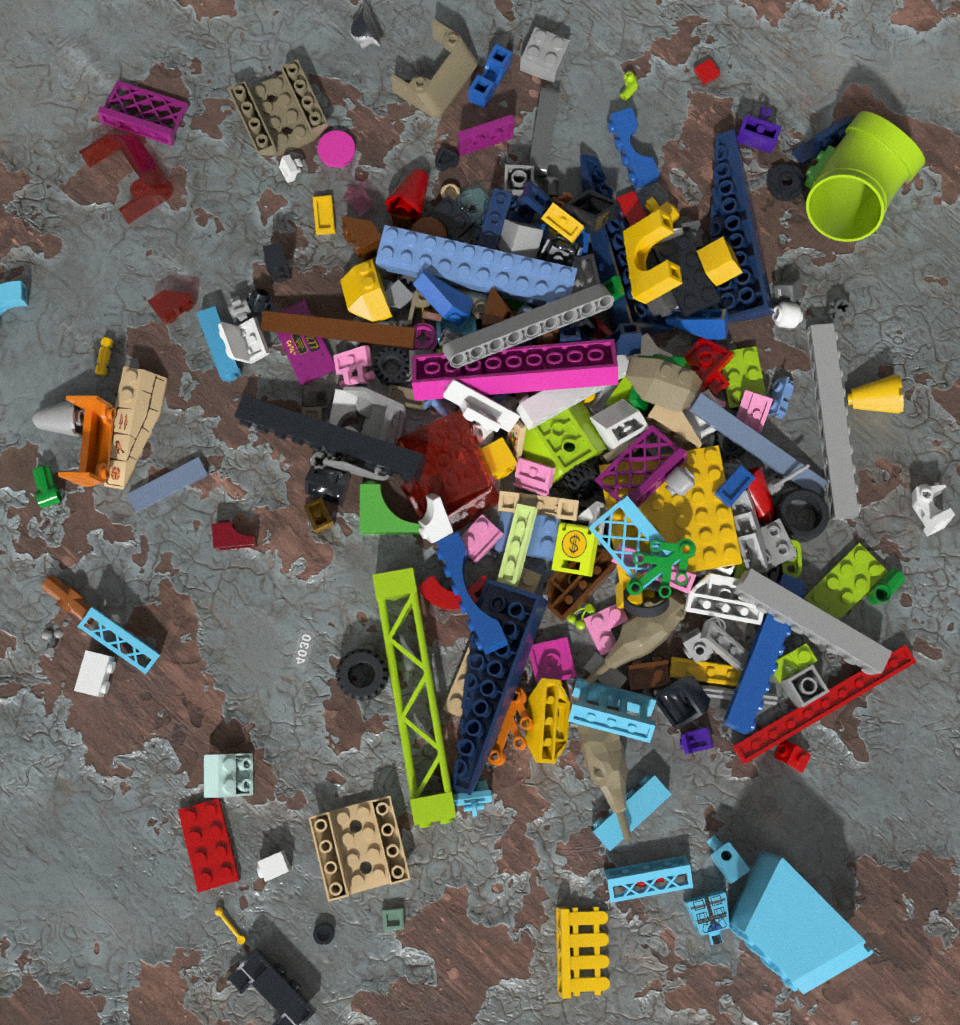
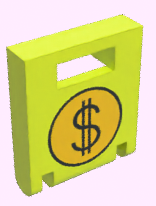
M563 522L559 524L551 570L592 577L598 539L588 526ZM595 527L594 529L600 533V529ZM568 562H580L579 570L568 569Z

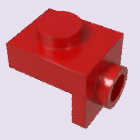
M788 741L781 742L774 755L775 759L784 762L803 773L811 757L810 753Z

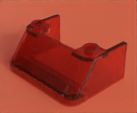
M105 135L80 150L79 153L89 168H91L108 156L121 150L139 176V179L134 181L130 187V192L135 199L118 209L126 222L130 224L171 198L173 188L137 136Z

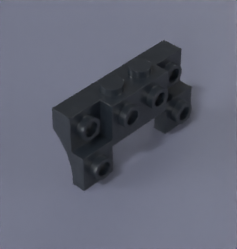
M258 947L227 978L240 991V994L251 984L281 1015L272 1025H303L316 1012L312 1004L302 995L303 992L300 990L302 988L295 979L290 980L286 975L287 971L279 963L271 962Z

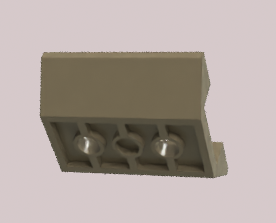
M298 59L280 66L281 75L248 88L245 81L227 88L258 155L280 156L313 142L328 126L327 120ZM270 96L278 97L275 102H269L268 98ZM285 128L293 129L292 133L288 135L284 134L283 130Z

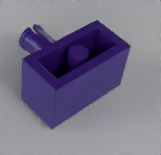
M761 107L758 118L745 114L737 134L738 143L771 154L782 126L768 122L772 110L768 108L766 114H764L766 107Z

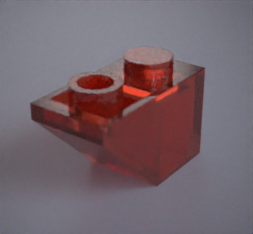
M168 290L161 291L147 301L165 325L175 322L179 315L189 312L197 303L191 293Z

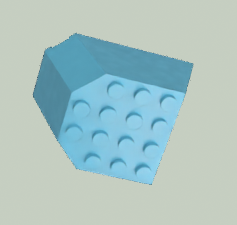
M764 850L759 853L729 913V923L731 924L729 929L737 937L744 940V944L760 957L759 959L765 966L780 976V980L787 987L791 988L794 992L799 990L805 994L873 953L869 947L864 946L866 941L783 857Z

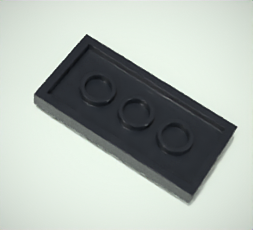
M688 232L652 247L658 264L669 260L680 266L683 284L671 291L683 318L720 303L718 294L704 271Z

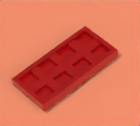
M220 798L179 809L178 814L197 892L239 881L240 877Z

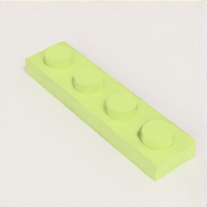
M517 504L497 582L518 587L538 508Z

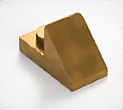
M322 497L304 505V509L316 534L335 526Z

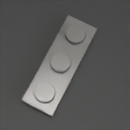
M712 620L705 621L700 639L736 670H744L749 652Z

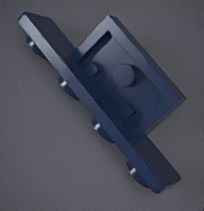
M852 115L849 118L846 116L817 133L815 138L794 149L792 155L802 164H805L816 158L821 150L826 151L829 145L832 147L838 145L846 135V128L856 116Z
M497 188L493 190L488 210H485L482 216V222H484L482 230L479 229L477 233V246L497 249L504 221L512 200V193Z

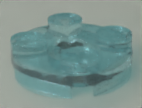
M480 188L464 191L455 202L475 223L471 228L483 226L482 216L484 211L488 210L491 198ZM471 205L478 206L477 212L469 210Z

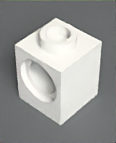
M284 850L259 860V866L256 867L259 877L264 878L265 882L292 870Z

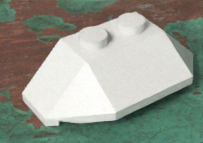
M708 573L690 589L684 610L761 625L764 614L757 610L754 604L741 601L738 595L733 593L740 580L739 578Z

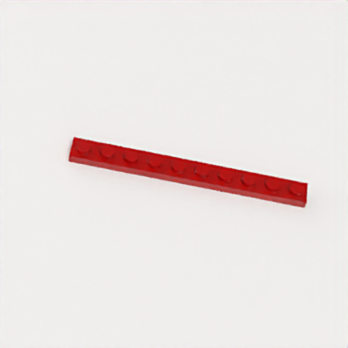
M906 644L892 651L882 673L868 675L860 670L829 688V692L804 707L795 708L734 744L732 748L741 763L746 764L916 663V660Z

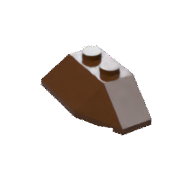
M604 548L597 549L592 577L556 571L548 579V609L562 622L578 611L602 586L617 566L616 563L612 562L613 556ZM568 562V569L579 570L580 562Z

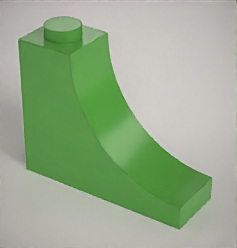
M366 481L365 484H360L359 532L361 535H421L419 532L420 524L404 521L389 510L383 500L380 484H377L375 481Z

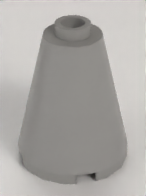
M64 401L37 409L33 414L32 420L38 429L82 438L85 410L69 401Z

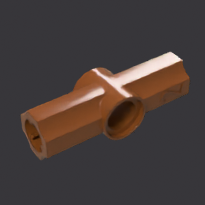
M52 574L43 582L41 588L53 597L61 608L70 614L72 613L81 621L87 615L90 608L93 607L84 600L83 595L74 588L68 587L55 575ZM90 617L85 624L90 626L96 620Z

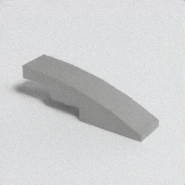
M747 489L731 506L738 534V544L746 569H753L758 573H764L769 571L765 546L749 489Z

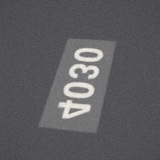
M300 629L290 666L306 670L316 632Z

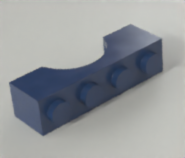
M639 323L619 324L611 335L600 339L586 336L579 326L559 328V343L614 339L616 355L631 356L641 354V329Z

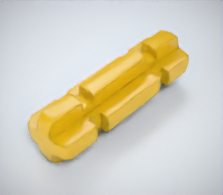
M103 337L101 340L102 347L99 349L97 359L98 365L95 368V373L100 376L107 375L108 368L106 366L109 365L110 348L113 346L111 338Z

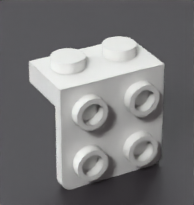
M251 318L239 326L225 322L218 324L219 335L224 340L226 353L231 359L252 364L270 354L256 318Z

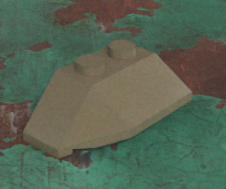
M630 357L625 376L643 401L676 412H681L692 405L701 391L703 382L694 371L655 358Z

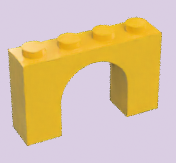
M660 209L623 231L627 255L626 261L628 263L632 289L631 294L634 299L644 304L683 284L680 266L669 260L648 271L646 268L647 256L652 247L674 233L672 216Z

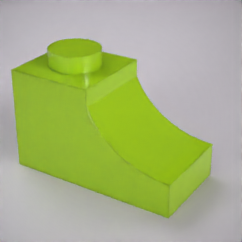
M807 643L799 645L777 659L778 668L773 677L777 683H780L785 678L802 671L818 660Z

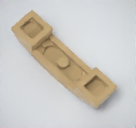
M500 491L498 511L515 513L517 504L538 508L537 515L577 521L579 500Z

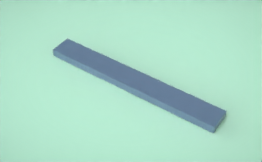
M702 393L697 395L690 406L689 411L783 477L804 466ZM809 468L789 479L797 487L810 489L818 494L821 493L827 483L826 480Z

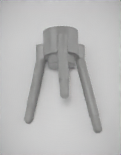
M806 464L782 479L779 477L775 479L779 474L775 471L770 477L766 478L770 496L777 498L791 490L799 489V487L794 486L782 490L784 488L783 483L803 472L810 465Z

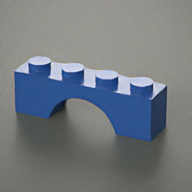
M632 107L610 114L607 127L609 133H613L616 149L620 150L622 164L624 167H627L629 181L631 184H634L635 189L656 183L660 174L653 157L638 154L631 145L630 138L636 133L639 123Z

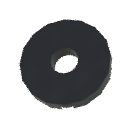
M779 164L768 175L766 181L767 189L777 200L792 201L803 192L805 176L801 169L795 165ZM788 179L791 185L785 186L781 180Z

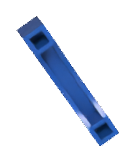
M459 532L436 541L438 548L435 549L439 561L443 559L446 566H443L446 577H451L453 580L451 588L454 595L459 594L461 598L458 604L462 613L467 612L469 620H466L470 631L476 632L477 638L474 640L478 649H483L486 655L507 646L508 642L499 621L481 611L472 601L466 590L464 574L468 554Z

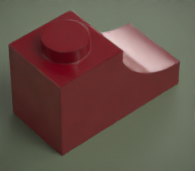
M218 520L217 524H212L213 548L216 551L257 547V540L254 536H245L238 533L235 525L229 522V520Z

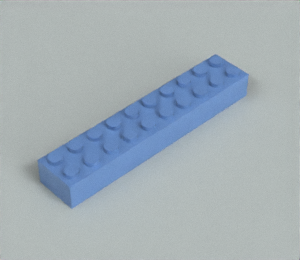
M388 225L384 226L375 261L379 270L417 278L425 270L449 286L489 294L490 289L494 288L506 299L537 306H543L571 295L577 275V268Z

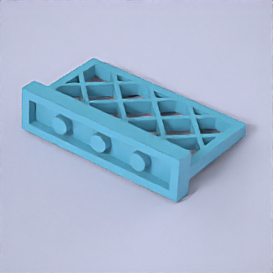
M627 495L620 498L615 505L588 526L630 578H637V570H651L653 564H649V568L638 567L637 564L635 566H626L623 563L624 554L633 555L639 552L640 540L650 542L653 539H658L661 542H666ZM619 507L625 513L624 522L612 521L613 512ZM627 516L632 522H627ZM600 523H609L608 535L599 534L594 528ZM612 523L624 524L623 536L611 535ZM627 525H635L638 528L637 537H626ZM641 533H642L646 538H640ZM602 537L608 538L607 543L604 541ZM611 538L622 539L621 551L610 548ZM625 539L637 540L636 552L624 551ZM658 542L652 544L653 549H658L660 546ZM651 550V553L643 554L668 557L673 552L661 550L658 552L659 554H655ZM615 553H620L621 559ZM637 555V556L635 557V560H636L637 562H638V557H639V555ZM629 569H634V575ZM660 573L658 576H656L654 579H652L650 582L644 585L643 589L646 588L650 583H652L656 578H658L662 573Z

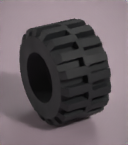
M364 648L355 649L352 652L349 651L345 657L340 659L341 662L337 665L336 673L337 685L347 697L359 701L372 700L379 696L383 689L386 688L389 678L388 668L385 661L376 652ZM358 663H367L374 670V680L366 687H358L351 681V670Z

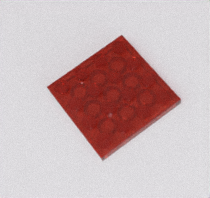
M461 409L395 439L397 446L422 453L427 459L419 482L412 480L424 514L427 511L426 496L431 493L439 496L443 506L496 484L471 421L463 416Z

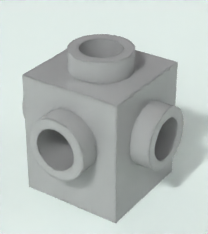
M699 627L681 637L685 646L683 648L685 654L689 659L693 658L696 663L707 660L714 653L713 649L700 639L702 631Z

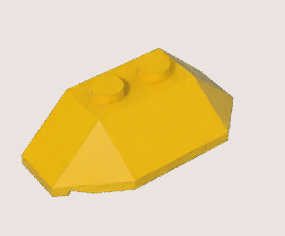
M375 257L356 264L340 280L348 311L369 320L371 323H377L392 317L381 275L375 263Z
M541 678L528 698L527 712L529 717L533 719L534 726L532 729L525 731V739L535 762L555 764L568 743L570 701L562 687L561 680ZM526 720L527 727L529 725V720Z

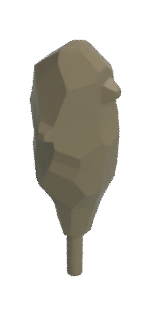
M671 591L669 607L663 614L651 618H642L634 615L622 625L620 636L607 654L604 663L585 679L587 684L591 686L608 669H616L634 659L641 658L662 644L672 630L685 618L687 612L684 611L686 598L679 591ZM658 594L651 601L647 600L642 607L658 605L665 598Z
M579 724L578 734L584 757L583 766L587 768L591 780L604 793L613 813H616L624 841L632 839L624 812L627 809L626 780L628 768L620 735Z

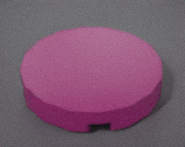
M339 130L330 131L319 140L317 146L318 155L321 161L328 167L343 168L354 159L355 143L346 132Z

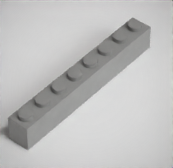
M753 569L743 572L733 592L738 595L741 601L754 604L760 612L771 614L777 622L788 624L794 632L805 634L811 642L822 644L827 647L826 650L835 655L839 654L844 657L845 662L851 665L856 664L868 675L882 673L892 653L891 650Z

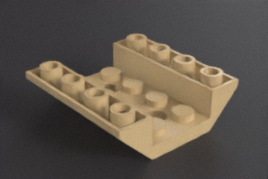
M391 795L308 817L328 902L386 884L392 885L411 880ZM353 820L361 822L362 829L360 831L354 832L351 830L350 824ZM364 861L371 863V872L363 873L360 869L361 863Z

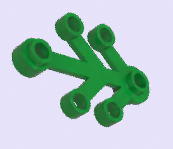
M683 538L677 543L661 542L658 539L650 541L649 547L653 552L661 550L672 551L673 553L668 557L646 555L642 552L634 553L633 561L635 564L642 565L648 563L656 564V566L639 579H629L626 584L627 591L634 596L641 594L643 586L662 573L661 586L658 588V593L663 598L669 597L671 595V588L669 586L672 564L679 560V571L675 575V581L679 585H685L688 582L686 574L688 559L692 558L696 552V546L690 539ZM654 542L660 544L658 549L652 548ZM683 546H689L687 553L682 552ZM637 555H642L643 560L637 562L635 560V557ZM684 575L685 580L683 582L678 581V576ZM633 584L639 585L637 591L631 589ZM668 588L669 591L667 594H662L661 589Z

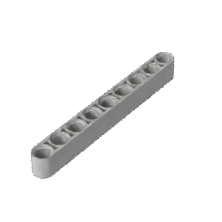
M597 284L452 340L444 345L443 353L452 367L459 368L605 311L613 305L614 297L603 284Z

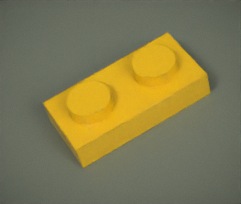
M552 203L541 218L571 243L576 240L585 228L554 203Z

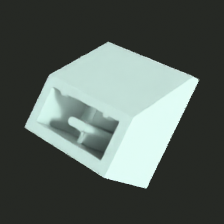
M253 753L204 755V797L220 798L253 795Z

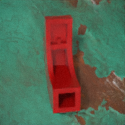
M433 575L417 587L423 598L433 606L447 611L461 610L458 604L461 601L459 594L455 596L454 592L443 588ZM485 575L466 589L475 604L478 603V598L475 594L481 595L487 578Z

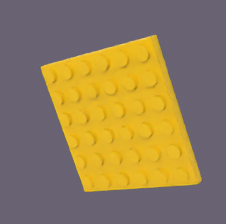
M719 445L687 450L688 460L681 467H687L696 477L694 479V487L684 496H679L678 494L673 496L665 488L668 484L664 482L638 509L666 542L677 543L683 538L694 542L696 552L692 558L688 559L687 571L697 572L742 564L731 507L728 508L714 495L726 481ZM644 461L632 462V471L644 470ZM646 461L647 470H655L658 467V461ZM621 462L618 465V471H629V462ZM610 464L599 465V472H600V474H601ZM644 474L632 475V484H641L644 481ZM618 475V485L629 484V475ZM606 476L602 482L606 485H615V476ZM629 488L618 489V496L620 498L624 495L628 496ZM603 489L605 505H607L606 509L609 510L617 501ZM620 507L613 512L612 521L624 522L625 513ZM627 516V522H632ZM612 523L611 535L623 536L624 524ZM627 525L626 537H637L638 528L635 525ZM641 533L640 538H646V537ZM611 538L613 550H617L619 543H622V539ZM625 539V545L636 549L637 540ZM640 540L639 551L651 553L650 542ZM689 546L682 547L683 553L689 551ZM617 564L619 583H627L631 578ZM637 573L638 579L643 576L642 574Z

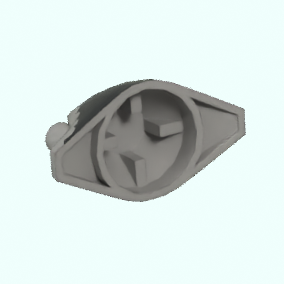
M366 3L361 6L358 15L350 25L351 37L363 49L370 44L377 45L378 47L381 46L376 24Z

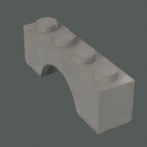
M399 279L395 283H390L385 288L391 312L401 315L411 306L413 294ZM357 315L352 320L371 323L369 322V320L361 318ZM347 341L354 349L368 344Z

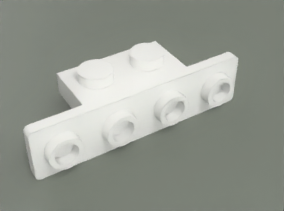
M452 379L443 393L444 398L460 406L463 416L467 420L479 422L480 426L488 431L492 429L498 432L502 428L510 432L520 418L519 414L455 379Z

